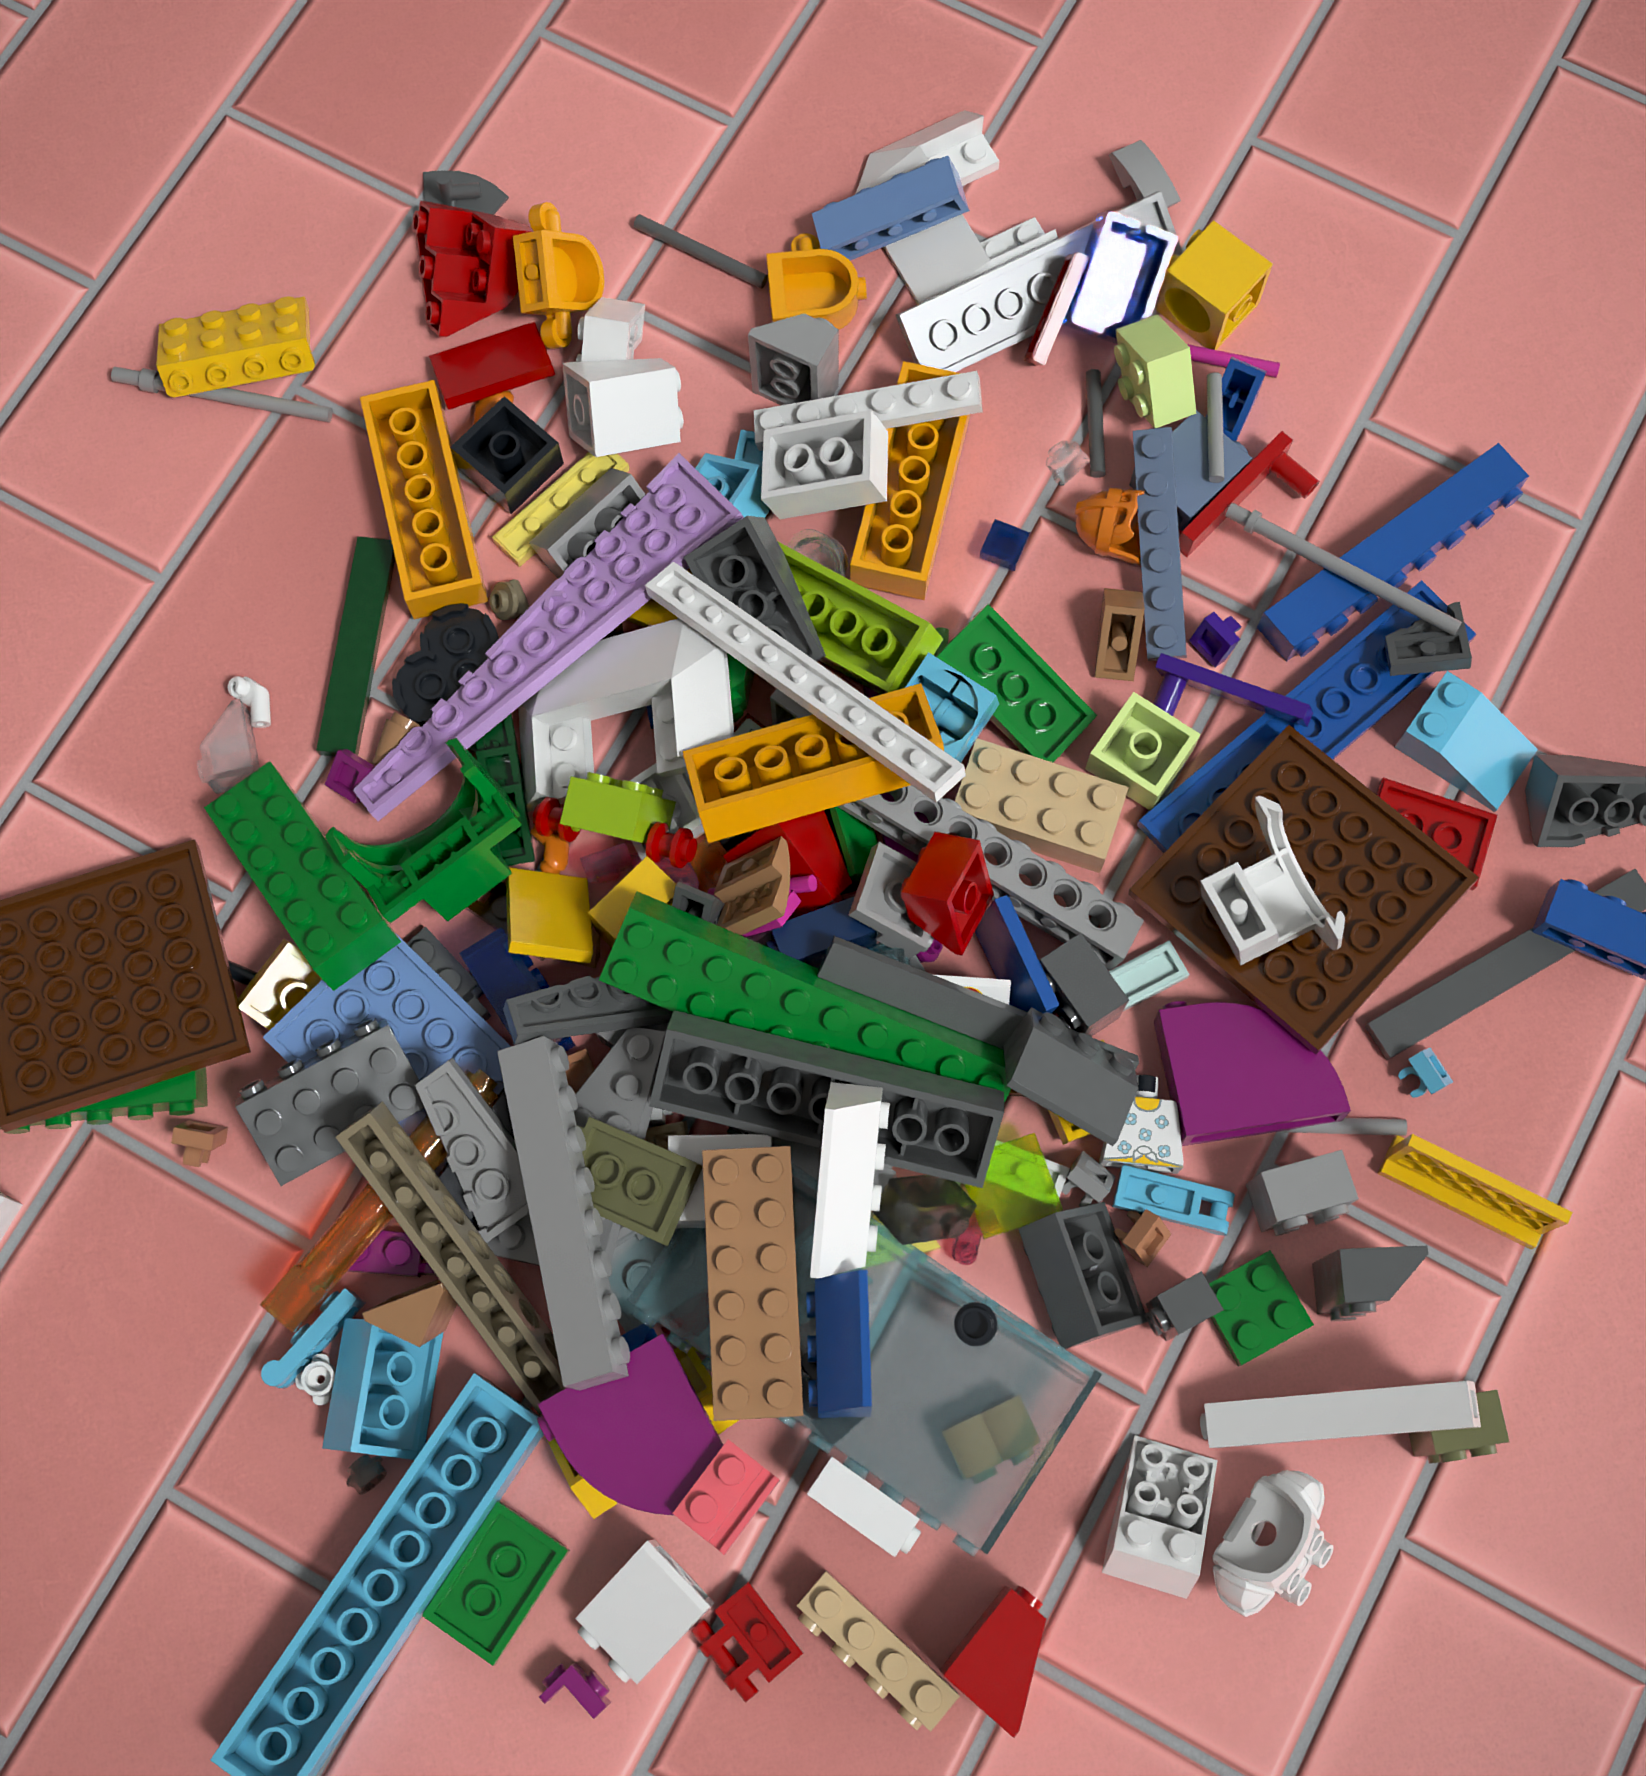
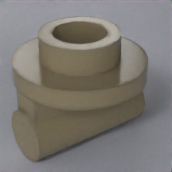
M519 580L498 582L490 594L491 609L501 620L519 619L530 607Z

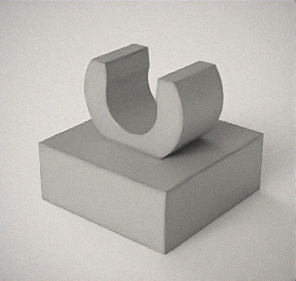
M1082 1151L1069 1170L1068 1179L1063 1186L1062 1193L1066 1195L1073 1187H1079L1086 1194L1079 1204L1080 1207L1090 1205L1093 1199L1100 1204L1110 1192L1116 1176Z

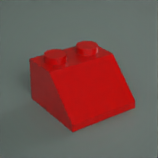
M934 832L928 845L921 849L918 863L910 877L905 878L901 887V899L905 903L909 919L951 952L961 956L994 896L980 840Z

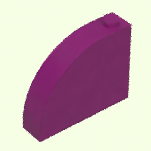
M1176 1001L1164 1005L1163 1009L1158 1011L1154 1020V1026L1170 1100L1177 1103L1182 1146L1340 1122L1350 1113L1351 1110L1344 1087L1336 1070L1321 1050L1314 1054L1264 1010L1235 1003L1212 1002L1187 1005L1185 1001Z
M661 1334L630 1352V1361L626 1363L629 1376L580 1391L566 1388L538 1404L543 1415L538 1417L537 1421L546 1439L549 1442L556 1439L565 1457L578 1474L603 1495L636 1510L675 1516L672 1513L724 1444L668 1339L664 1334Z

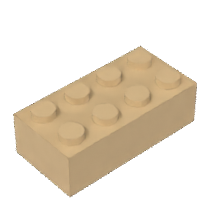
M977 738L965 770L966 776L962 778L955 798V802L961 806L962 810L976 819L990 822L999 833L1011 840L1025 843L1033 852L1100 873L1129 787Z

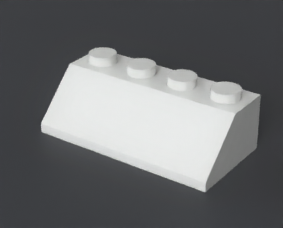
M834 1082L830 1084L824 1114L810 1278H823L865 1267L867 1251L876 1252L878 1226L870 1225L871 1211H880L882 1185L874 1184L875 1170L884 1169L886 1144L878 1143L879 1128L887 1129L890 1108V1103L881 1102L883 1087Z

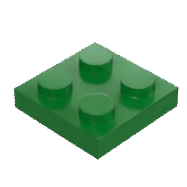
M1271 1250L1209 1283L1224 1309L1210 1318L1238 1367L1314 1325Z

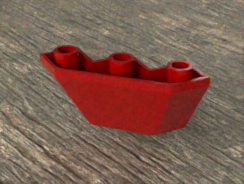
M420 200L419 211L416 210L413 215V231L416 233L419 275L422 278L426 305L425 318L429 328L439 337H448L508 307L519 291L513 236L533 232V230L525 224L493 214Z

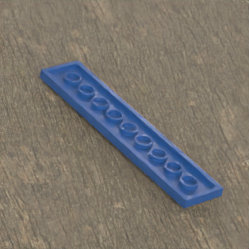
M1422 580L1407 592V594L1444 613L1447 612L1448 606ZM1394 604L1286 695V697L1310 705L1313 715L1308 727L1268 713L1263 714L1138 821L1137 826L1165 853L1288 725L1334 760L1435 673L1427 672L1390 676L1385 652V636L1401 628L1412 626L1420 618ZM1465 623L1470 643L1477 634Z

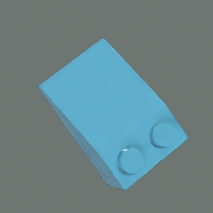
M1449 671L1445 673L1395 745L1396 749L1494 812L1497 811L1538 750L1482 692Z

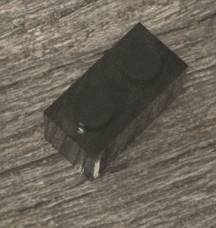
M918 1175L889 1179L881 1193L880 1211L872 1212L901 1245L959 1237L968 1228L969 1219L977 1204L955 1181L931 1175Z

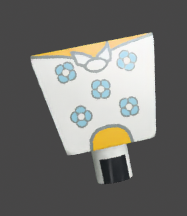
M1136 1075L1138 1091L1119 1139L1114 1146L1106 1142L1103 1143L1099 1164L1103 1167L1121 1168L1122 1165H1127L1152 1172L1177 1174L1183 1168L1184 1163L1177 1103L1173 1100L1157 1099L1158 1077Z

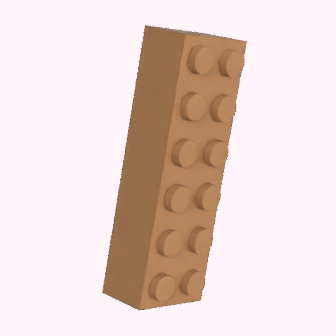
M790 1146L702 1150L714 1421L803 1416Z

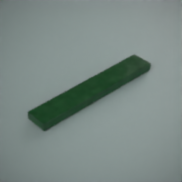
M357 537L316 751L319 755L336 757L338 750L348 749L356 755L359 754L395 563V554L391 540Z

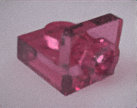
M626 842L580 858L588 882L597 881L599 884L617 879L622 871L627 870L629 874L641 862L638 852L629 853Z

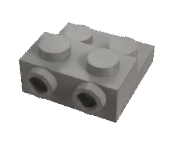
M878 842L871 848L849 916L878 931L877 941L908 958H912L919 952L927 951L934 940L932 936L909 919L905 903L901 899L903 881L906 877H910L917 862Z

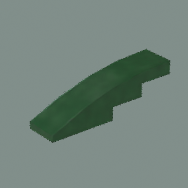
M511 713L476 741L477 761L505 790L521 815L518 819L522 825L495 845L508 866L535 861L529 814L525 803L522 770Z

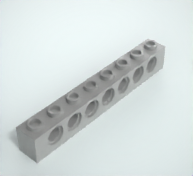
M910 785L888 792L892 795L895 802H888L879 794L837 806L919 855L923 847L928 845L934 832L945 834L952 832L960 837L980 840L983 854H991L998 863V865H993L985 858L994 893L992 900L994 901V899L1007 895L1018 916L1063 943L1081 933L1105 967L1110 971L1125 959L1144 922V919L1135 915L1134 911L1126 904L1112 901L1102 895L1093 884L1077 880L1067 874L1065 869L1058 863L1044 860L1031 852V849L1025 843L1009 839L999 833L993 824L983 819H976L963 811L961 806L951 799L941 798L934 802ZM914 812L923 813L928 818L929 823L919 821ZM1019 874L1027 876L1032 886L1025 885L1020 880ZM1054 894L1064 899L1066 907L1060 906L1055 901ZM1088 915L1095 917L1099 921L1101 928L1092 925Z

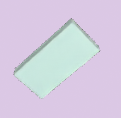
M1170 940L1109 971L1129 999L1123 1011L1187 979L1190 975Z

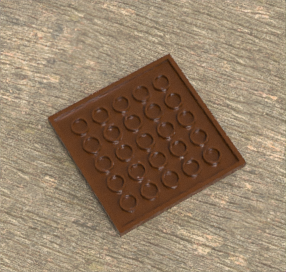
M1288 725L1129 889L1128 895L1314 1054H1317L1467 893L1479 877L1293 727ZM1262 796L1280 805L1283 810L1282 820L1288 842L1310 887L1323 907L1334 919H1336L1337 912L1342 911L1345 916L1341 948L1332 950L1313 929L1242 965L1239 964L1201 895L1200 881L1237 862L1242 870L1272 856L1258 821L1255 797Z
M195 839L0 900V1128L4 1132L251 1052L241 1010L238 1008V998L199 845Z

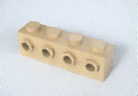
M827 1570L797 1604V1607L803 1612L798 1617V1620L817 1637L824 1631L835 1642L831 1648L832 1652L848 1667L851 1668L857 1662L869 1674L864 1681L881 1698L884 1699L890 1693L902 1705L897 1712L914 1729L918 1730L923 1724L931 1732L960 1697L954 1688Z

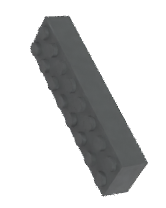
M673 1011L665 1034L650 1107L821 1148L825 1106L831 1082L883 1087L881 1102L890 1103L887 1129L879 1128L878 1143L886 1144L884 1164L983 1188L1004 1115V1091Z

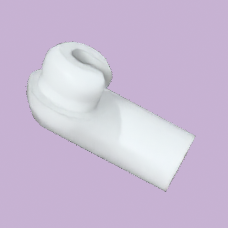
M233 677L228 683V692L231 696L236 697L237 700L250 707L251 726L255 728L269 727L271 725L268 690L249 677Z

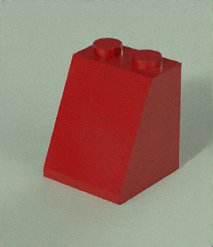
M824 810L756 829L723 855L724 859L729 863L782 836L788 844L790 878L814 875L817 880V889L815 891L796 893L801 903L788 920L843 901L844 898L840 893L852 883Z
M1019 1585L1015 1591L1010 1587H1003L939 1669L947 1680L1013 1738L1020 1731L1046 1624V1618L1038 1612L1043 1604L1024 1587Z

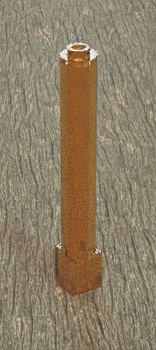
M480 1068L474 1074L467 1069L464 1074L490 1107L498 1097L493 1091L498 1084ZM427 1114L408 1137L434 1171L448 1154L440 1136L436 1135ZM369 1182L300 1262L294 1264L261 1302L260 1306L292 1333L302 1327L332 1292V1288L394 1218Z

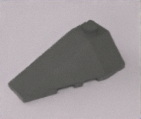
M746 516L684 556L692 574L816 662L826 656L784 552L764 517Z
M1535 755L1525 794L1533 844L1536 847H1576L1585 844V839L1600 834H1605L1607 837L1620 834L1621 828L1638 823L1646 826L1645 766L1573 755Z

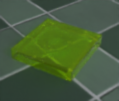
M1035 1133L994 1146L983 1188L964 1184L983 1240L1016 1230L1055 1212L1064 1211Z

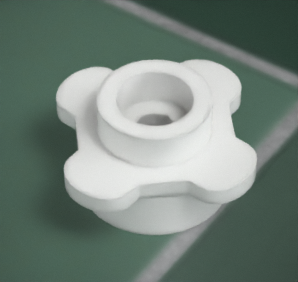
M316 1354L312 1358V1363L306 1366L303 1372L299 1373L295 1379L296 1387L312 1395L313 1402L320 1406L330 1402V1395L333 1389L336 1368L330 1363L329 1357L326 1354ZM320 1375L325 1377V1381L322 1384L317 1381Z

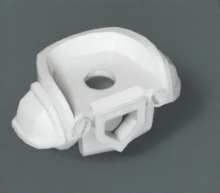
M1285 1470L1270 1476H1262L1253 1486L1250 1498L1246 1497L1224 1534V1541L1218 1545L1212 1559L1215 1564L1213 1566L1217 1593L1231 1610L1244 1617L1258 1613L1274 1597L1275 1593L1279 1594L1286 1601L1301 1606L1308 1598L1312 1584L1304 1579L1310 1566L1316 1565L1319 1568H1323L1331 1558L1333 1545L1324 1539V1532L1319 1530L1320 1526L1317 1523L1324 1506V1487L1321 1482L1309 1474ZM1265 1523L1273 1524L1277 1532L1274 1542L1268 1546L1256 1545L1255 1542L1258 1540Z

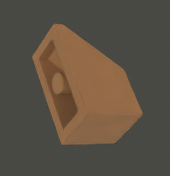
M1104 588L1097 641L1096 678L1134 681L1145 610L1143 592Z

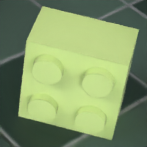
M1158 314L1116 329L1118 345L1114 346V355L1118 365L1121 367L1122 378L1118 379V387L1123 399H1129L1139 417H1145L1155 429L1197 414L1190 347Z
M1133 692L1091 751L1085 769L1099 778L1129 787L1127 796L1148 810H1152L1193 752L1201 734Z

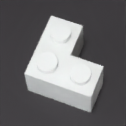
M601 297L593 307L589 308L585 317H581L579 320L578 339L583 340L582 354L577 355L576 362L634 359V350L642 341L645 304Z

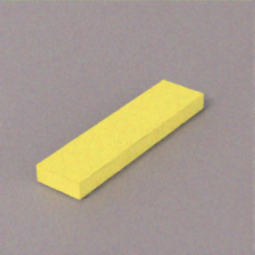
M588 452L492 537L494 543L519 567L522 566L536 553L529 544L533 538L609 469L613 468L628 472L630 470L629 464L618 453L595 457Z

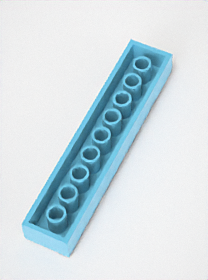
M475 1373L471 1376L210 1759L213 1763L231 1776L317 1775L422 1618L423 1612L496 1502L500 1501L544 1434L537 1421V1418L540 1417L538 1414L484 1377Z

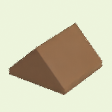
M440 1279L390 1297L362 1314L366 1322L417 1347H421L446 1331L457 1302Z

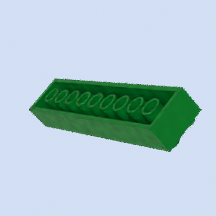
M638 891L636 892L599 981L672 1012L675 1010L1004 1091L1005 1103L1011 1088L1006 1084L1003 1049L817 977L818 968Z

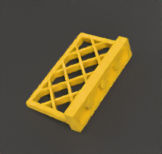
M1414 1134L1407 1138L1399 1135L1393 1138L1377 1173L1528 1249L1536 1248L1541 1234L1568 1224L1573 1213Z

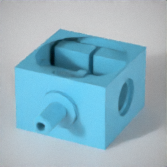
M928 652L906 687L922 684L943 741L944 751L961 763L999 706V702L994 693Z

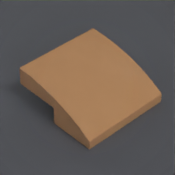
M782 836L723 866L714 891V895L724 903L717 926L742 936L784 916L790 887V859L787 841Z

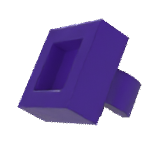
M1213 612L1203 619L1189 641L1216 668L1227 659L1241 640L1235 632L1240 630L1242 626L1232 616L1227 617L1223 621Z

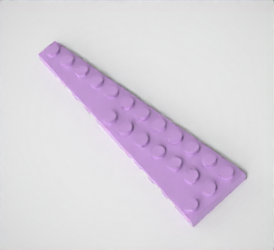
M678 453L646 486L649 492L635 506L630 503L620 513L623 519L610 532L604 530L594 540L596 543L595 548L586 557L577 558L565 570L564 574L555 580L485 653L488 659L473 674L468 671L458 681L462 686L447 701L441 698L431 709L433 712L432 717L422 727L412 728L400 741L399 745L391 750L354 788L353 791L369 813L377 821H380L457 758L445 742L457 738L466 749L472 746L652 598L648 596L645 585L667 566L675 562L685 570L689 569L684 556L743 519L744 517L741 512Z

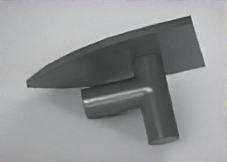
M441 170L423 172L425 201L494 215L509 199L496 185L477 175L461 171Z

